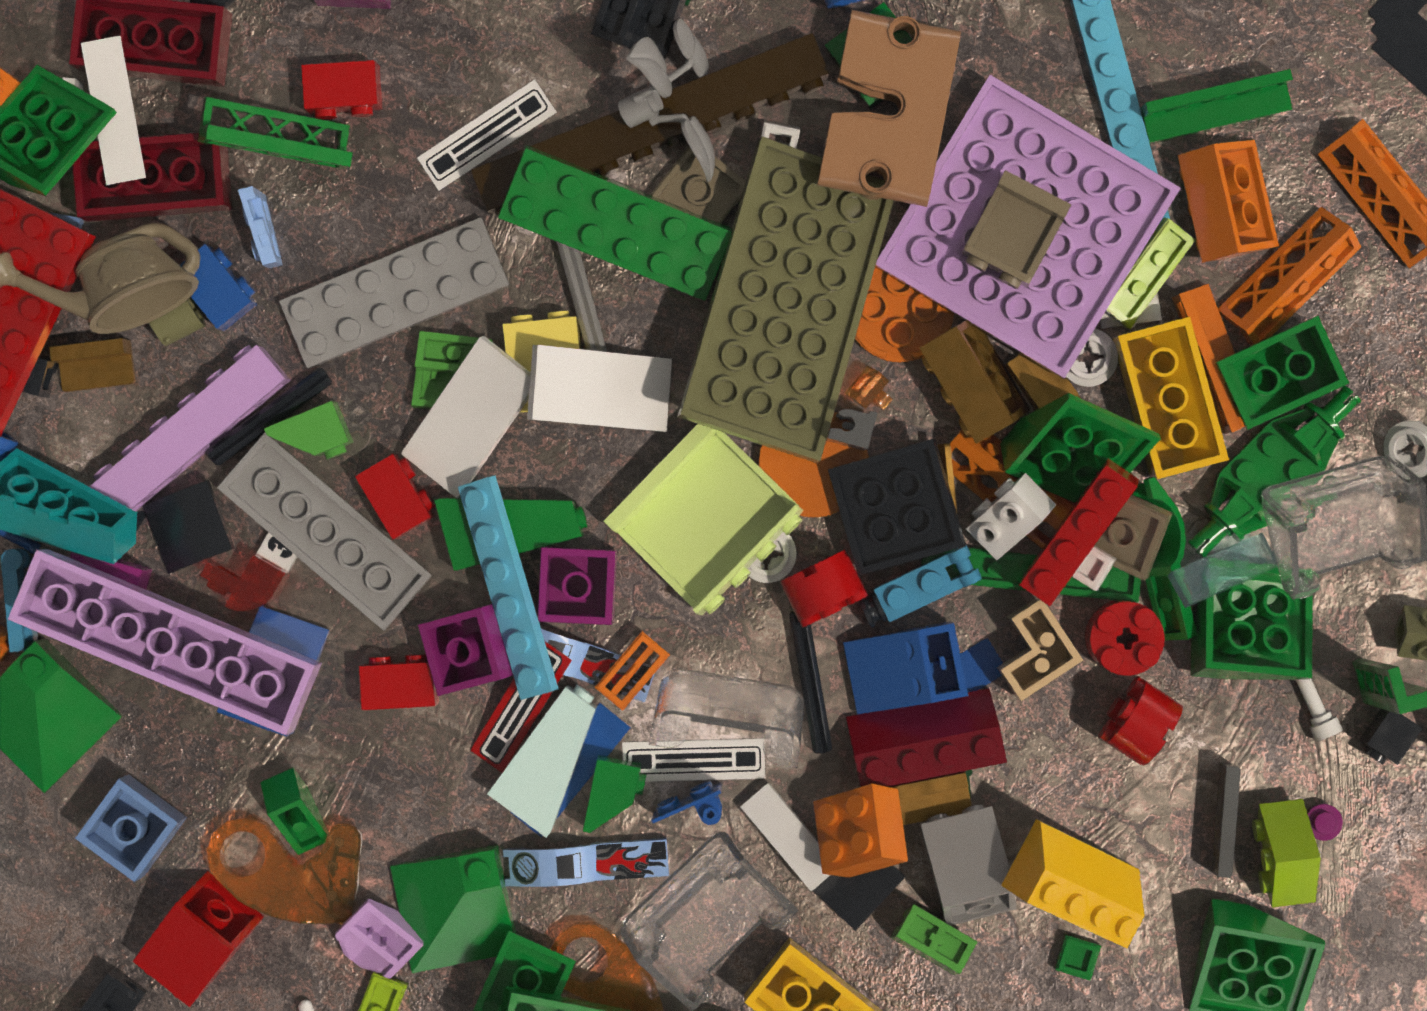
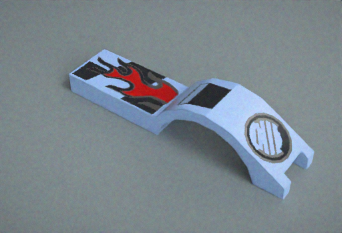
M541 628L544 641L572 659L563 674L565 676L596 685L621 656V654ZM629 658L606 685L609 690L615 686L636 659ZM643 663L620 690L619 694L626 695L651 665ZM654 675L633 699L642 702L646 701Z
M667 838L595 842L587 845L554 849H528L524 847L503 849V857L509 858L510 877L505 878V886L551 887L602 880L669 876Z

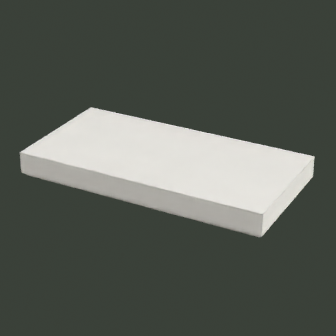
M485 336L479 337L401 454L454 497L459 498L458 486L473 481L528 401L531 372Z
M533 345L527 420L667 432L672 359Z

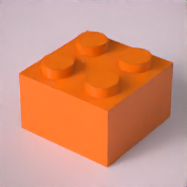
M869 784L813 801L822 874L850 878L908 862L897 788Z

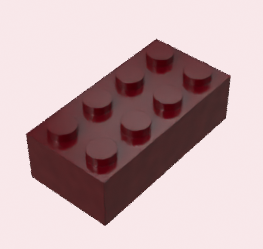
M76 0L69 64L79 71L86 72L81 43L121 36L128 77L224 87L232 14L224 6L170 0Z
M199 133L141 137L139 141L146 178L106 185L99 141H93L73 164L77 217L87 222L233 210L228 148L198 142Z

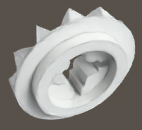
M1094 329L1087 341L1088 347L1092 354L1103 355L1104 358H1099L1092 362L1090 374H1088V368H1086L1084 362L1075 360L1066 377L1076 385L1085 387L1100 385L1112 376L1117 367L1118 354L1115 344L1106 333L1098 329ZM1086 344L1079 355L1084 353V348L1086 347Z
M1402 421L1394 425L1385 437V458L1390 467L1398 474L1407 478H1421L1427 475V426L1423 424V421ZM1411 439H1413L1414 444H1420L1425 447L1417 453V457H1415L1414 452L1401 450L1411 444Z
M783 532L773 542L777 546L775 550L783 553V556L771 558L768 570H764L765 564L757 558L748 568L751 572L750 578L758 582L772 583L781 580L790 573L796 561V546L790 535H786Z

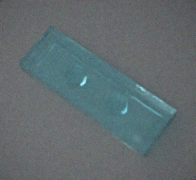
M1260 533L1176 569L1168 575V578L1184 607L1187 608L1275 569L1280 563L1263 533Z

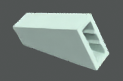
M578 684L574 689L569 685L565 687L487 793V795L546 838L556 822L597 708L592 703L595 697Z

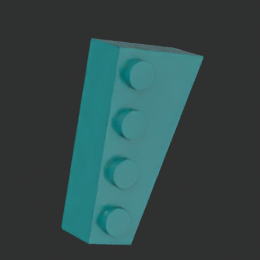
M18 448L0 462V530L110 564H115L136 544L137 512Z

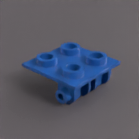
M711 780L691 788V796L679 800L678 796L675 795L659 802L656 808L657 811L653 813L652 823L695 806L703 823L707 825L716 824L722 815V804L718 797L722 791L721 782L712 785Z

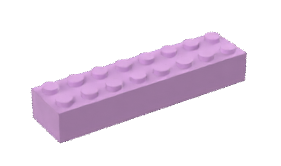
M50 549L36 550L8 617V620L284 735L294 732L322 665L321 662Z

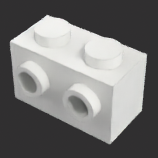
M1026 473L1016 482H1013L1010 478L1007 479L994 492L997 498L992 503L986 498L971 513L975 519L966 530L996 560L1043 522L1056 506L1052 499Z

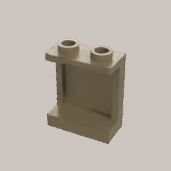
M1005 170L974 231L962 250V254L967 256L965 262L983 272L988 267L1000 273L1001 275L998 279L1015 289H1018L1020 285L1028 287L1066 217L1071 204Z

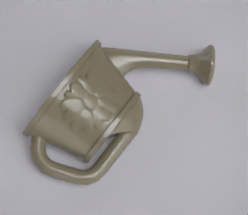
M149 223L112 238L99 241L83 254L76 268V274L80 278L82 291L65 292L23 275L21 271L15 268L10 253L7 252L0 254V287L8 285L18 287L88 320V325L92 332L98 334L117 333L136 328L160 318L191 297L198 288L199 281L195 273L199 269L201 257L198 248L191 240L172 227L163 223ZM153 237L161 238L181 251L186 258L183 266L181 267L157 246Z

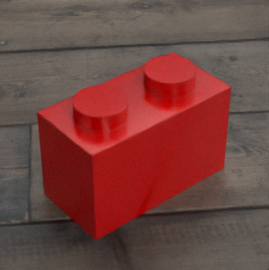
M375 60L301 65L304 109L309 114H315L316 119L337 118V113L351 112L352 117L373 116V110H383L380 66Z
M391 454L355 476L393 540L399 539L435 517L431 511L435 504L425 488L419 491L412 479L416 476L412 465L406 457L400 459L397 454Z
M426 654L405 655V662L391 663V656L369 657V664L359 666L361 710L432 707L439 704V696H437Z

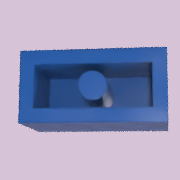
M204 244L198 249L201 259L195 276L199 284L191 298L216 329L225 331L258 305L252 297L256 291L243 276H240L238 279L229 269L233 265L232 261L220 247L214 250L212 247Z

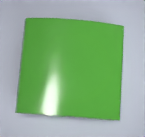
M426 331L419 332L415 360L416 374L411 403L413 408L431 410L479 338Z

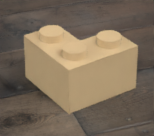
M1036 597L1007 617L1027 648L998 666L997 669L1020 701L1083 661L1047 604Z

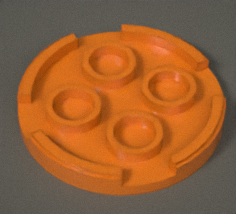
M875 266L855 341L866 352L878 359L896 363L915 361L923 355L920 347L951 329L954 313Z
M834 412L830 428L850 431L842 427L843 422L849 421L837 418V413ZM826 441L821 461L814 463L762 445L759 467L804 510L799 516L825 517L840 511L828 469L869 457L867 450L863 451Z

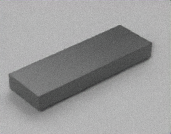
M1220 763L1211 867L1213 874L1217 877L1231 878L1233 874L1241 769L1238 766L1230 763Z

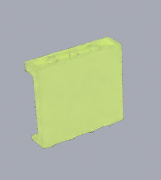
M697 424L616 507L604 522L614 532L618 533L693 608L696 614L703 615L707 612L710 615L724 602L725 598L722 594L731 585L737 588L751 574L748 570L751 564L757 558L761 562L764 561L777 547L773 542L783 532L789 535L802 522L799 515L804 510L726 433Z

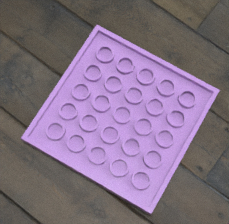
M989 75L936 162L927 207L914 204L909 206L878 257L875 266L1064 379L1181 188L992 75ZM1005 170L1071 204L1029 286L1020 285L1018 289L1001 282L998 279L1001 274L988 267L983 272L965 262L967 256L962 254L965 244L974 231Z

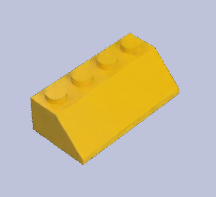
M1182 318L1113 338L1134 421L1145 428L1159 433L1161 440L1144 457L1149 476L1155 477L1157 480L1229 460L1191 318Z
M1037 819L1001 886L1025 902L1125 948H1128L1145 916L1138 868Z

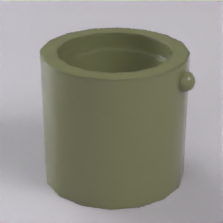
M191 297L169 313L149 322L158 339L166 347L206 327L204 317L198 305Z

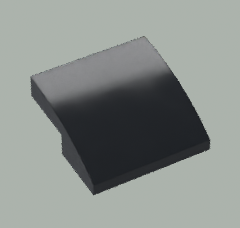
M603 0L591 35L631 49L638 40L649 37L657 45L665 60L674 37V22L680 19L686 0Z
M209 480L182 489L143 506L168 574L235 549Z
M894 865L850 878L831 875L813 891L856 931L905 878V875Z

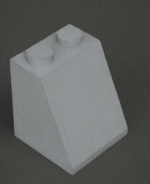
M983 805L970 806L965 808L962 814L948 817L947 814H939L928 818L927 823L921 824L922 837L945 923L952 926L1016 910V895L1001 886L1010 867L992 806L986 808Z

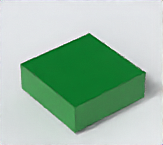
M1064 933L1054 969L1091 981L1101 945Z

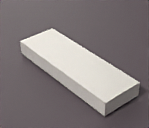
M767 783L740 806L811 892L831 876L822 874L818 840L770 783Z

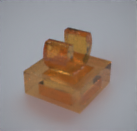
M870 366L864 369L845 392L852 401L865 409L872 402L876 407L884 411L893 400L882 390L889 380Z

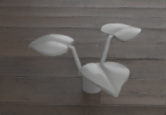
M678 19L674 22L673 33L679 49L686 58L684 65L668 75L666 73L665 60L654 41L649 37L638 40L632 46L626 60L639 68L651 85L619 100L618 108L624 122L630 128L649 120L652 126L660 122H680L685 139L697 157L705 173L707 183L713 177L715 153L712 142L701 123L694 116L688 119L685 114L659 115V111L663 109V102L660 96L667 98L672 94L671 82L691 67H693L699 78L706 76L709 72V62L704 48L684 20Z

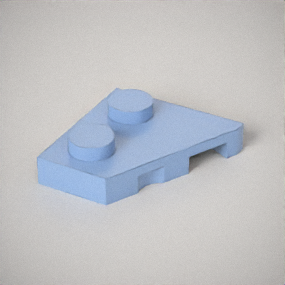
M253 186L238 189L242 202L243 216L247 226H250L254 239L251 240V248L257 262L261 261L262 265L267 268L283 265L266 195Z

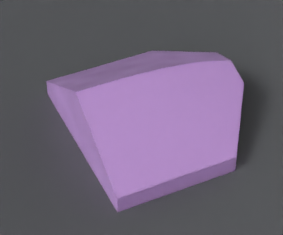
M369 898L335 932L336 940L339 941L343 954L360 968L381 973L383 977L389 979L424 944L422 939L396 909Z

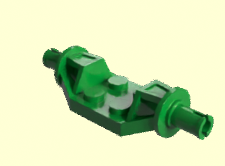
M1343 386L1323 408L1308 402L1302 410L1268 421L1217 472L1210 500L1203 507L1209 514L1210 521L1187 542L1190 547L1197 549L1195 552L1205 559L1207 554L1226 535L1241 542L1245 538L1244 535L1273 524L1324 473L1338 441L1341 442L1346 437L1339 423L1361 403L1360 398L1357 395L1354 397L1350 396L1353 391L1347 386ZM1308 418L1312 419L1299 430L1294 429ZM1231 491L1234 495L1222 511H1220V506Z

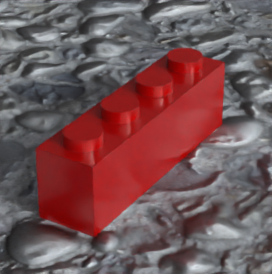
M1108 458L1021 579L1020 586L1051 606L1136 490L1139 479Z

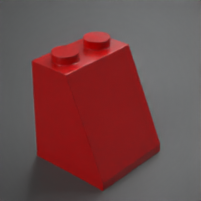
M207 871L174 904L133 962L143 969L147 975L169 990L177 999L191 1007L258 926L264 916Z

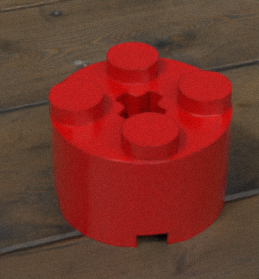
M845 549L780 581L802 628L868 596Z
M1117 600L1108 602L1092 615L1086 625L1085 645L1088 653L1099 666L1112 673L1124 676L1143 673L1158 662L1163 651L1165 641L1163 626L1156 614L1142 604ZM1123 628H1125L1126 632L1132 634V640L1127 641L1126 647H1124L1123 643L1116 640L1117 636L1123 634Z
M1137 676L1129 685L1125 699L1123 700L1118 697L1110 706L1107 716L1112 719L1108 720L1103 726L1098 738L1134 762L1146 765L1159 753L1166 743L1163 738L1168 729L1172 731L1175 729L1181 717L1183 706L1146 680Z

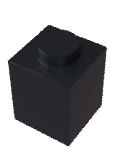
M1380 709L1359 742L1368 747L1365 754L1381 765H1384L1386 761L1398 765L1423 728L1402 714Z

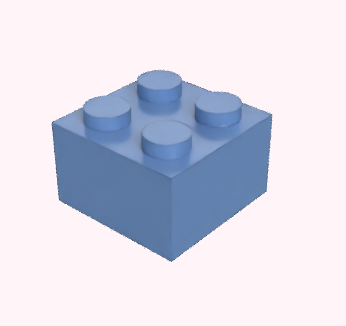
M128 774L116 781L75 839L133 882H136L146 875L187 817Z

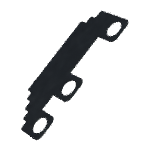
M1378 0L1369 11V15L1376 20L1372 32L1378 37V40L1373 45V50L1427 96V21L1418 14L1427 3V0Z

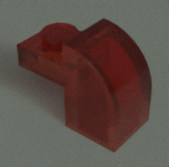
M253 555L241 577L216 562H207L200 576L209 580L206 586L224 596H226L227 592L232 593L225 607L237 611H249L259 609L274 601L282 591L292 572L280 568L260 555Z

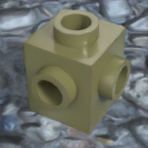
M1404 605L1394 629L1397 657L1427 661V608Z

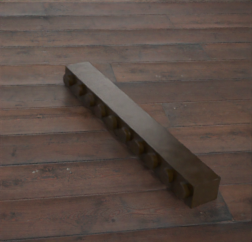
M810 33L673 88L672 94L669 97L663 98L660 96L663 102V109L659 111V115L685 114L688 119L694 116L701 123L707 134H711L722 128L721 122L731 118H735L736 122H740L756 115V108L769 104L770 108H775L789 102V95L802 90L804 95L820 90L824 87L823 81L828 80L829 72L813 33ZM616 111L530 147L594 173L598 172L599 175L606 176L620 169L619 163L629 159H633L634 163H638L654 156V149L667 145L668 149H673L687 143L680 122H660L652 126L649 120L630 128L624 122L620 111ZM523 149L471 170L485 208L490 215L497 213L498 216Z

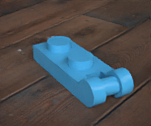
M967 545L956 548L874 587L873 589L888 621H894L981 580L982 576L978 568L974 569L969 559L971 553ZM956 564L960 575L950 579L945 567Z
M23 548L8 549L1 556L10 652L25 651L38 639L37 631L8 620L27 574L26 569L32 561L31 553Z

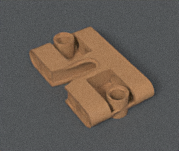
M857 10L851 11L837 82L869 97L891 101L897 105L899 112L893 116L872 112L832 113L820 167L818 186L859 193L870 200L884 198L927 207L961 31L918 23L909 16L892 18ZM898 30H905L911 35L912 41L907 44H901L895 40L893 33ZM871 172H877L883 176L885 184L880 188L871 187L866 181V175Z

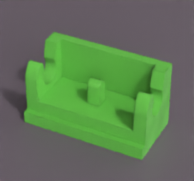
M913 904L911 908L904 912L901 924L894 929L890 938L950 974H961L977 941Z

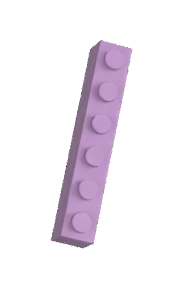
M250 345L244 347L233 357L235 363L225 372L219 369L205 381L207 387L198 395L193 392L181 400L177 405L179 408L177 413L169 419L167 416H164L149 428V431L152 433L142 442L136 440L128 445L121 452L123 458L114 466L109 463L102 467L93 476L96 481L89 487L137 512L203 456L209 447L229 434L291 381L290 378L263 347L258 345L253 348Z

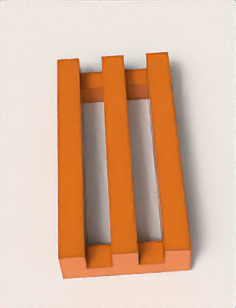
M641 631L595 685V688L623 711L670 654L645 632ZM644 642L648 645L615 686L609 690L606 687L608 682L641 643ZM655 651L659 655L622 700L616 695Z

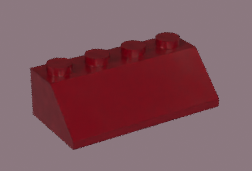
M989 688L968 692L966 697L846 717L860 787L869 784L888 787L1007 763L1001 729Z

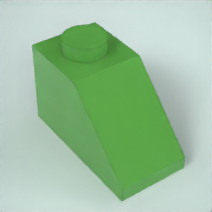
M335 401L327 402L264 428L267 436L314 456L325 455L327 460L346 453L345 446L354 443L338 402Z

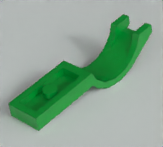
M1149 477L1143 480L1144 483L1138 484L1132 495L1173 514L1149 577L1145 581L1153 612L1163 626L1165 641L1187 640L1198 634L1180 566L1186 544L1185 526L1178 507L1156 478Z

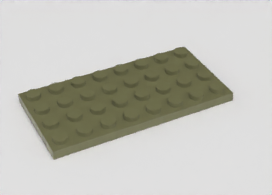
M762 136L757 142L677 417L818 463L821 461L894 200L884 198L870 200L859 193L818 186L822 162L821 157ZM869 174L866 175V181L871 187L880 188L885 184L883 179Z

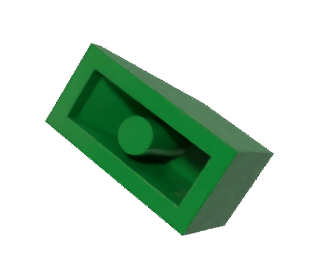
M598 755L583 832L591 833L633 805L635 795L643 796L647 774L640 773L641 763Z
M294 767L260 782L267 815L297 855L331 840L309 788Z

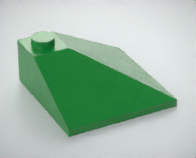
M36 65L0 106V180L10 186L46 196L117 112L109 105L41 66Z
M1067 393L1021 418L1002 440L1000 446L1005 473L1017 478L1026 473L1040 488L1076 503L1108 458L1131 473L1161 440L1159 433Z
M1205 560L1194 621L1198 635L1191 639V676L1226 680L1312 679L1313 570Z
M47 639L34 641L0 677V749L43 793H46L123 717Z
M498 844L390 866L399 913L424 942L423 946L409 960L412 973L497 957L508 931L516 933Z
M1211 898L1200 940L1188 1006L1189 1011H1304L1325 948V940L1250 905Z

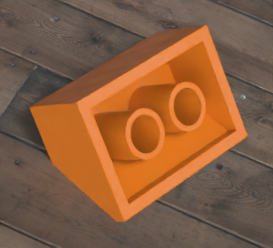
M1255 140L1211 144L1178 155L1180 177L1184 182L1188 199V212L1192 217L1196 234V247L1200 253L1202 263L1279 247Z

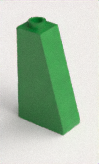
M451 498L434 500L453 570L458 571L480 565L462 500ZM503 499L519 554L584 536L582 529L588 527L583 506L576 508L575 501Z

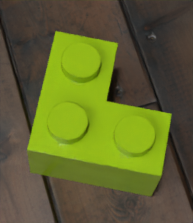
M1297 799L1259 804L1258 819L1252 821L1255 841H1261L1263 846L1260 854L1264 871H1259V885L1262 894L1268 893L1271 907L1316 902L1321 857L1304 800Z

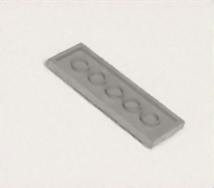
M480 217L282 299L279 302L306 368L311 369L509 287L510 284L483 218Z
M266 433L260 437L217 487V489L383 631H386L433 576L276 440L267 436Z

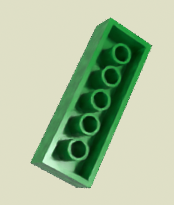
M525 145L498 213L499 219L704 301L708 296L732 233L730 227L528 145Z

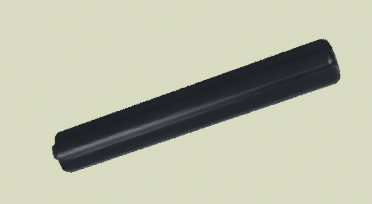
M317 368L209 447L206 452L215 465H222L265 433L264 428L282 421L330 386L332 380L323 368Z
M792 611L789 617L812 749L816 754L826 753L832 750V742L811 624L802 628L794 611Z

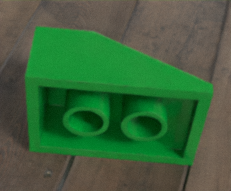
M1319 316L1305 320L1216 362L1246 430L1349 384Z
M508 931L473 1011H500L505 986L561 996L576 960Z

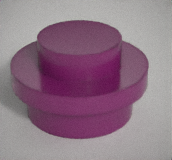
M1317 804L1309 809L1307 814L1315 839L1328 841L1340 833L1343 820L1340 812L1335 807L1329 804Z

